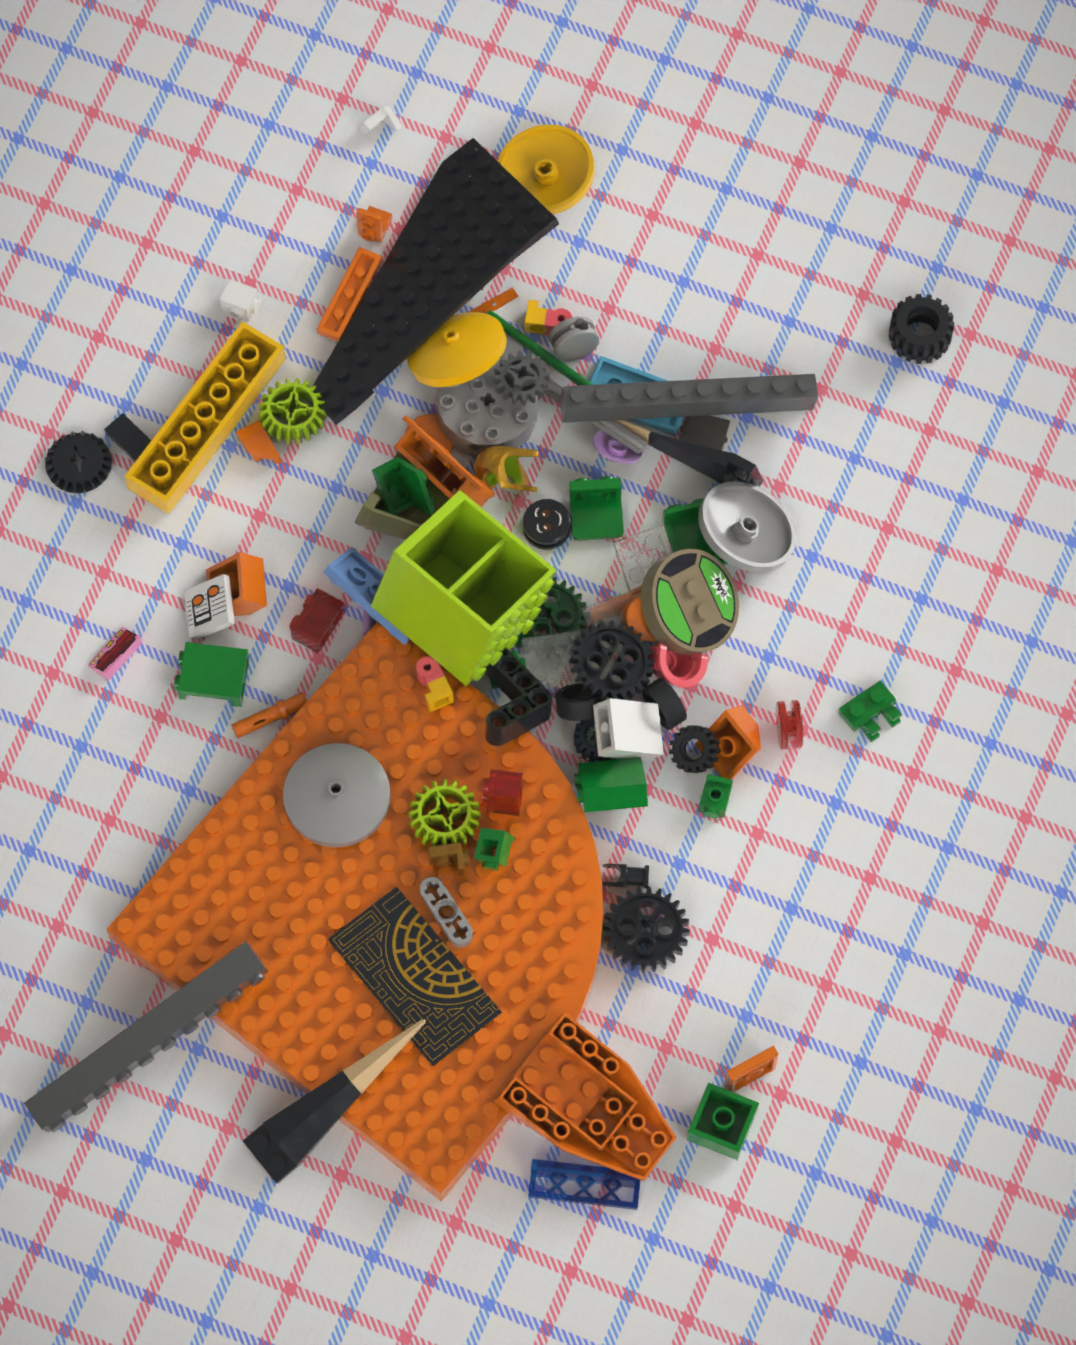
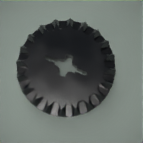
M83 430L80 433L72 431L68 435H62L59 440L53 442L45 458V468L51 482L59 489L69 493H85L96 489L107 479L112 467V457L108 446L101 438L96 437L93 433H85ZM76 451L78 452V456H80L81 460H83L81 461L80 466L81 473H79L78 466H76V463H71L75 461Z

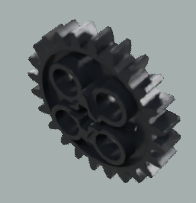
M600 620L597 627L593 623L590 624L588 631L583 629L579 634L580 637L577 636L573 643L575 645L570 649V653L573 655L570 657L569 663L575 665L571 668L570 672L578 673L574 681H583L582 691L587 688L591 689L590 697L597 693L599 694L600 702H602L605 696L612 699L618 697V699L625 700L627 695L632 700L636 693L641 694L644 690L643 686L646 687L650 682L649 678L654 672L650 668L654 665L655 661L648 658L652 655L653 651L645 650L649 642H640L641 632L636 635L632 634L633 626L625 630L624 622L615 627L613 620H610L608 626ZM601 641L608 642L611 648L605 647ZM623 644L621 652L605 679L602 680L600 675L618 645ZM624 655L631 656L634 662L628 661ZM589 662L597 663L599 668H593ZM612 675L620 677L622 682L615 681Z
M648 886L646 893H642L640 887H637L635 895L626 890V899L618 895L617 902L619 905L611 903L610 910L613 913H605V919L609 922L603 923V929L609 932L603 934V939L611 940L607 944V950L615 949L613 959L621 956L622 966L629 961L632 971L637 965L641 966L642 973L645 972L646 966H650L651 970L656 972L657 964L666 969V960L668 959L670 962L675 963L674 953L682 956L683 949L680 946H687L688 940L684 937L689 936L690 930L683 927L689 925V919L682 918L686 914V910H677L680 901L676 900L671 903V893L662 897L661 888L657 890L656 894L652 893L650 886ZM650 907L654 910V913L646 916L641 913V909ZM661 914L665 915L664 918H661L658 921H656L657 917H659ZM628 923L635 929L631 932H624L620 927ZM642 926L646 929L651 926V932L649 933L645 930L641 933ZM666 926L672 930V933L662 935L658 929ZM636 938L635 942L631 945L627 943ZM642 943H647L651 945L652 949L648 952H642L638 946Z

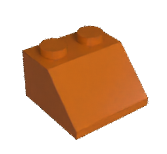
M238 552L206 569L207 581L222 574L229 576L234 616L250 615L267 606L263 558Z

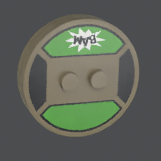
M684 549L661 557L647 571L641 588V608L646 625L660 644L666 645L667 649L681 655H694L714 650L724 644L735 629L739 615V598L735 583L726 567L707 552L697 549Z

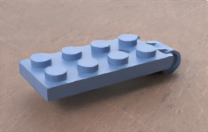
M349 548L329 564L323 573L330 578L332 583L348 594L351 600L358 603L373 619L385 627L393 637H396L402 644H407L410 639L371 607L384 574L355 548Z

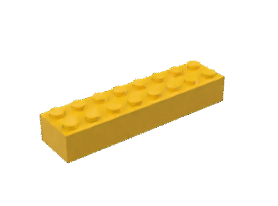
M242 321L124 477L127 489L167 514H170L285 362L284 346Z

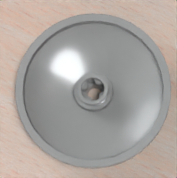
M725 482L714 487L700 505L698 520L702 535L710 548L730 565L747 572L767 573L780 568L792 555L797 540L794 522L781 502L766 490L744 482Z
M332 743L306 752L294 763L284 783L283 800L289 821L307 840L326 847H346L367 839L383 823L390 806V786L385 770L370 753L354 745ZM338 789L340 792L333 793V790Z

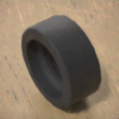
M658 678L644 687L642 695L645 702L658 704L662 727L671 730L687 719L686 709L681 699L667 681Z
M575 683L562 687L555 694L558 716L569 721L593 719V705L600 702L599 694L596 693L593 697H590L591 689L581 690L584 683Z

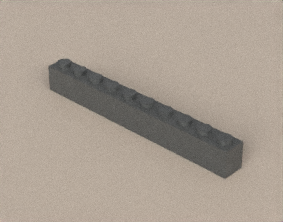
M815 374L563 386L560 406L562 423L803 411L814 409L818 399Z
M245 941L24 1102L25 1106L41 1130L46 1132L59 1130L66 1124L64 1120L71 1115L77 1116L88 1108L87 1104L95 1098L99 1100L110 1092L109 1088L118 1082L120 1084L128 1080L132 1076L131 1072L138 1066L145 1067L155 1059L154 1055L160 1050L166 1051L177 1043L175 1039L182 1034L188 1035L199 1027L198 1023L204 1018L210 1019L221 1011L220 1007L228 1001L232 1003L243 995L242 991L249 985L253 987L261 983L265 979L264 975L269 970L252 946Z

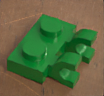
M881 680L838 709V713L854 732L861 728L871 742L880 737L878 732L881 730L872 719L882 714L893 728L901 722L899 717L902 715L893 706L896 704V698Z

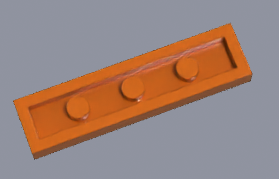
M361 247L358 248L317 327V334L337 342L340 340L382 262L381 255Z

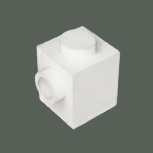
M229 279L220 298L221 311L228 313L229 316L237 320L244 319L249 321L252 314L258 312L261 304L258 289Z

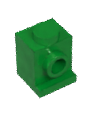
M707 774L699 812H702L709 818H724L733 780ZM711 794L720 796V798L714 799L711 797Z
M481 828L474 859L482 863V868L498 871L499 866L506 867L511 842H514L515 837L506 831Z

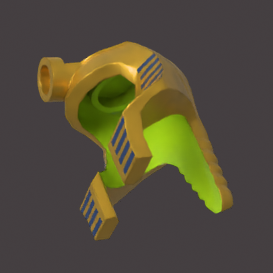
M491 446L481 451L474 464L475 476L491 489L499 482L502 488L537 492L538 487L528 486L529 478L520 463L519 457H538V451L509 446ZM507 475L515 480V484L509 482Z

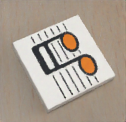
M222 574L184 591L189 639L195 641L235 624L229 576Z

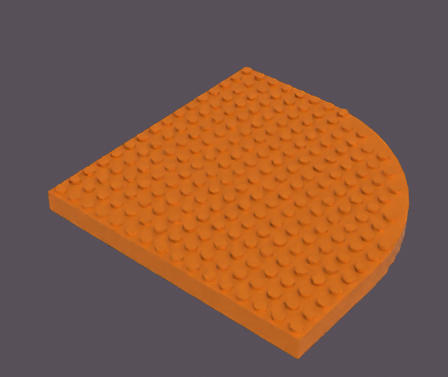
M377 621L109 925L107 932L109 938L176 992L245 941L249 943L269 972L264 975L265 979L261 983L253 987L249 985L242 991L243 995L232 1003L228 1001L220 1007L221 1011L210 1019L297 1088L308 1094L403 1032L397 1022L328 940L332 935L397 887L502 1013L434 1066L430 1064L410 1039L343 1114L339 1121L442 1201L512 1117L510 1113L493 1102L496 1096L560 1015L566 1013L576 1022L581 1018L593 987L600 956L603 925L602 877L596 845L585 813L580 803H578L569 781L545 748L529 731L501 746L489 744L485 739L486 717L500 706L471 684L465 686L440 664L439 666L453 692L454 702L429 712L425 703V694L428 691L417 679L416 664L422 657L431 656L411 640L405 645L402 644ZM332 743L354 745L370 753L385 770L390 786V806L383 823L367 839L346 847H326L307 840L289 821L283 800L284 783L294 763L306 752ZM446 779L447 785L451 786L452 782L456 780L458 782V789L463 785L467 786V793L473 792L475 794L473 801L479 802V808L477 809L481 812V818L477 819L479 828L473 829L475 832L473 838L466 836V845L461 843L462 851L467 850L469 866L464 867L465 875L459 876L457 862H452V865L447 867L430 865L428 847H432V841L426 845L422 844L423 836L416 838L414 834L416 829L410 828V822L412 821L408 816V812L412 811L410 802L416 801V792L424 794L422 791L424 785L432 789L433 781H436L438 786H442V781ZM338 789L333 790V793L340 792ZM445 798V800H446L448 803H457V802H458V801L453 800V799H450V798ZM436 801L431 802L426 807L423 816L435 809ZM441 806V815H443L444 818H446V821L448 823L449 815H446ZM467 814L462 815L461 819L453 823L454 830L463 824ZM438 826L431 828L435 831L445 832L444 829ZM481 828L506 831L515 837L514 842H511L506 867L499 866L498 871L482 868V863L474 859ZM435 877L442 881L471 925L473 939L468 946L464 948L453 946L422 900L420 885L426 878ZM430 885L427 887L428 892L426 894H433L437 903L440 901L437 896L438 887L432 888ZM443 906L438 914L441 918L449 919L453 916L454 910L449 906ZM456 921L452 924L456 930L455 938L460 937L463 940L467 931L461 932L457 927Z

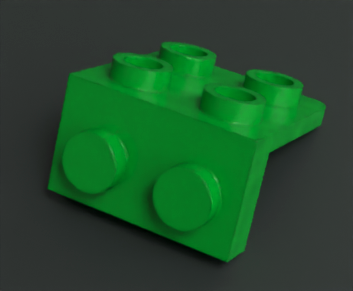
M396 457L372 470L387 513L396 515L411 506H415L429 516L435 513L433 508L435 501L427 490L426 483L428 480L421 469H417L410 462Z
M606 476L598 480L578 478L574 481H569L572 536L574 540L621 538L624 535L621 478Z

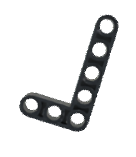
M506 648L501 652L503 655L494 666L489 664L485 672L511 700L490 712L486 717L485 739L494 746H501L546 722L551 716V692Z

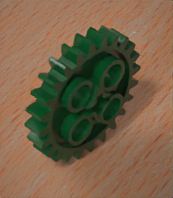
M553 577L552 580L555 583L546 595L554 598L556 602L552 604L544 602L539 607L542 611L533 620L534 625L525 635L521 633L518 636L517 648L525 645L526 654L530 653L533 649L537 658L541 652H545L546 658H549L552 651L559 657L560 649L568 653L570 649L569 643L574 646L573 642L577 636L580 637L581 629H587V622L584 621L588 619V612L584 611L586 609V602H580L582 600L581 593L574 595L575 586L566 588V580L562 581L559 585L557 584L556 577ZM565 617L568 618L570 622L567 624H561L557 620L559 618ZM552 627H554V629L559 633V635H556L553 632ZM544 630L548 635L539 637L535 633Z

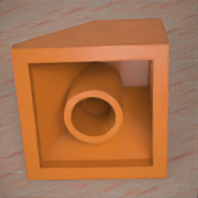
M742 705L725 710L709 728L710 732L716 734L715 740L720 742L717 745V749H721L720 753L716 755L719 759L717 762H713V767L722 778L731 780L761 749L759 725ZM698 740L695 745L703 753V744Z

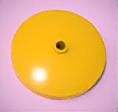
M539 125L520 132L505 145L497 160L553 215L570 209L582 200L589 191L595 176V161L586 140L574 130L560 125Z
M480 312L456 314L407 358V363L414 378L422 384L432 387L459 385L477 378L497 363L506 348V334L501 323L489 314Z

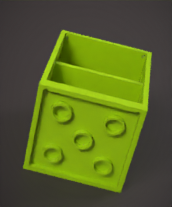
M459 490L394 550L371 607L467 686L473 679L478 681L485 674L486 667L489 664L494 666L502 657L503 653L501 652L505 648L510 650L518 641V636L521 633L525 635L534 625L533 620L541 611L539 607L548 597L546 593L555 583L552 579L557 570Z

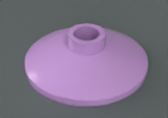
M603 431L597 432L593 438L595 449L612 462L632 464L639 461L642 456V451L639 454L633 452Z

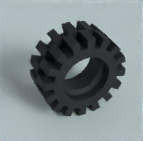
M698 725L680 728V732L674 733L673 737L675 739L670 740L669 744L672 745V749H669V754H673L672 762L677 763L676 767L683 769L687 773L707 771L706 769H711L714 766L713 762L718 761L719 758L716 755L721 750L717 749V745L720 742L715 740L716 734L710 732L709 728ZM692 739H698L704 748L701 757L695 760L691 759L686 753L687 743Z

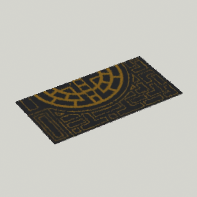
M397 887L328 939L403 1031L420 1020H426L421 1029L411 1038V1041L432 1066L502 1013Z

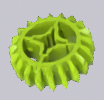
M298 377L294 383H290V380L286 378L283 385L277 381L275 383L276 389L268 387V394L262 395V403H259L258 406L259 411H261L259 413V420L263 421L261 423L264 430H268L267 432L270 437L276 435L278 443L283 438L286 439V444L288 445L291 443V440H296V443L299 445L301 438L309 442L310 434L317 436L319 433L318 428L324 427L323 420H326L327 415L325 410L321 409L319 405L324 404L325 401L317 400L322 396L320 393H314L316 385L310 387L308 380L300 384ZM299 398H302L309 402L312 405V407H308L307 404L301 403L299 401ZM274 416H278L279 419H284L287 422V425L277 421L274 418Z
M446 779L442 781V786H438L437 782L433 781L432 789L424 785L422 787L424 794L416 792V801L410 802L412 811L408 812L409 819H412L410 828L416 829L414 832L415 837L423 836L422 844L424 845L432 841V847L438 846V844L457 843V841L466 845V836L472 838L475 836L473 829L479 828L477 819L481 818V812L477 810L479 802L473 801L475 794L473 792L467 793V786L465 785L458 789V782L456 780L452 782L451 786L447 785ZM445 798H450V799L456 800V801H458V802H457V803H448V802L445 800ZM436 801L435 809L423 816L426 807L431 802ZM441 806L446 815H449L448 823L446 821V818H444V816L441 815ZM467 814L463 824L454 830L453 823L461 819L462 815ZM438 826L444 829L445 832L435 831L431 828Z

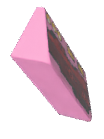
M122 627L88 666L109 681L142 644L141 637Z

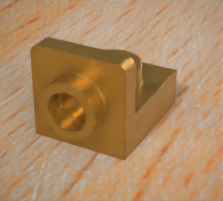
M461 843L428 847L430 865L447 867L452 865V862H457L459 876L465 875L464 867L469 866L467 850L462 851Z

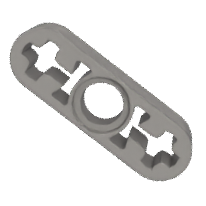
M435 877L423 880L420 885V896L450 943L457 948L468 946L473 939L472 927L442 881ZM430 885L432 888L438 887L437 896L440 901L437 903L433 894H426L428 892L427 887ZM443 906L451 907L454 910L453 916L449 919L441 918L438 914L440 908ZM456 921L457 927L461 932L467 931L463 940L460 937L455 938L456 930L452 924Z

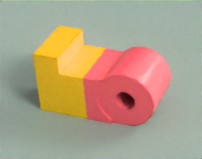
M529 300L524 332L550 335V332L557 324L572 318V315L564 308L556 310L539 308V301Z
M428 656L419 659L416 664V674L418 681L428 691L425 694V703L429 712L453 703V692L438 662Z

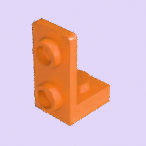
M369 206L367 210L358 208L356 212L358 235L367 241L382 243L392 221V213Z

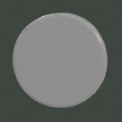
M583 316L572 317L560 322L552 329L549 335L555 355L563 361L581 359L592 353L599 344V336L593 322Z

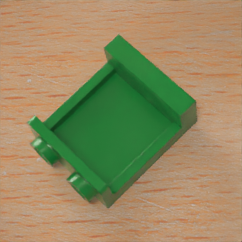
M704 498L694 500L691 504L683 506L680 504L671 505L663 510L662 521L672 553L684 549H697L711 554L723 565L728 564L710 548L700 530L698 513Z
M186 642L184 651L180 650L178 666H181L180 675L175 676L174 690L178 691L179 699L185 700L186 695L230 700L231 706L242 707L249 666L248 649Z

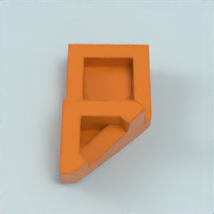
M259 421L236 431L239 441L248 454H252L254 461L260 462L261 459H270L275 464L282 463L280 455Z

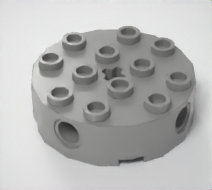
M500 359L488 371L477 378L455 386L439 387L437 392V421L444 436L450 440L458 451L476 458L481 451L495 445L521 447L529 440L537 423V395L536 403L533 404L530 400H526V405L523 406L521 400H517L516 404L513 405L512 398L509 397L504 400L503 392L497 393V384H494L496 366H500Z

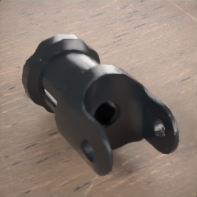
M614 863L602 865L604 868H615L620 873V878L617 882H602V885L621 888L632 885L643 886L644 889L648 888L649 865H645L644 868L628 867L627 864Z

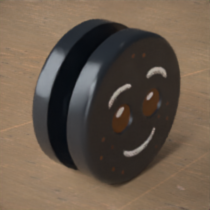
M541 499L532 503L526 509L523 516V532L525 538L532 546L542 550L556 549L563 545L570 535V514L567 508L560 502L552 499Z

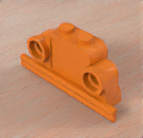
M408 416L402 418L410 428L394 447L417 469H421L426 477L449 499L461 490L482 508L488 499L495 495V492L477 476L469 473L450 455V450L431 434L428 435Z

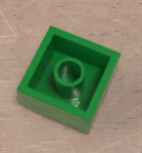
M708 1083L688 1130L687 1140L738 1161L757 1114L759 1103Z

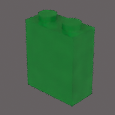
M641 757L578 763L579 773L574 774L577 800L578 803L583 802L584 813L648 806L647 783Z

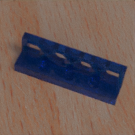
M532 1159L528 1198L637 1210L641 1180L607 1167ZM536 1177L548 1178L554 1186L547 1192L535 1191ZM567 1181H575L581 1190L574 1195H566L560 1186ZM581 1182H586L588 1184L584 1186ZM594 1184H602L608 1193L602 1198H594L588 1189ZM609 1185L616 1186V1187L613 1188V1189H611V1188L609 1187ZM622 1187L634 1188L633 1202L621 1201L615 1192ZM585 1193L587 1197H583L580 1195Z

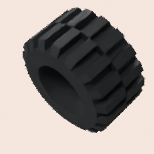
M916 294L915 298H912L910 295L906 297L905 302L900 301L897 304V308H894L888 337L889 341H891L892 349H897L899 357L904 355L906 356V361L911 362V359L916 360V364H921L922 360H925L926 363H931L933 357L938 360L941 358L942 353L945 354L947 352L954 330V317L952 312H949L947 304L941 305V299L937 298L934 300L932 295L929 294L926 297ZM915 322H923L930 325L935 332L927 336H920L913 333L908 326Z

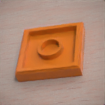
M775 1046L726 1071L725 1089L734 1093L774 1071L779 1055Z

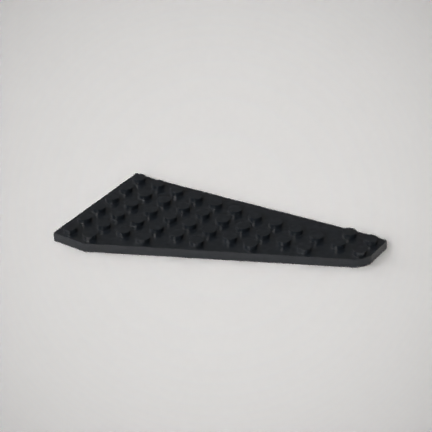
M474 138L441 163L313 385H316L314 393H320L322 396L317 400L325 401L324 404L319 405L320 408L325 410L326 415L335 425L364 403L374 393L373 389L509 263L559 225L557 218Z

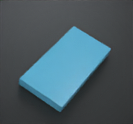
M600 356L589 382L593 385L668 380ZM684 417L629 420L676 437Z

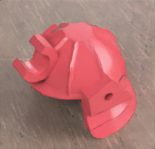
M658 641L656 646H650L649 650H652L653 653L648 659L655 661L652 666L653 673L659 678L678 687L688 688L699 683L704 677L708 666V657L700 653L694 655L677 654L668 650L666 645L660 644Z

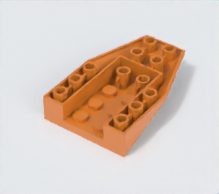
M563 1013L555 1020L493 1100L498 1106L560 1150L641 1181L646 1179L677 1138L631 1066L566 1013Z

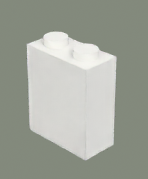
M609 698L593 705L598 756L620 759L641 757L642 761H648L664 755L658 704Z

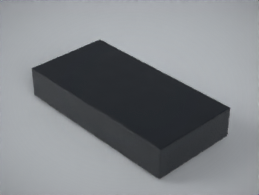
M124 413L104 429L105 433L134 462H136L151 442Z

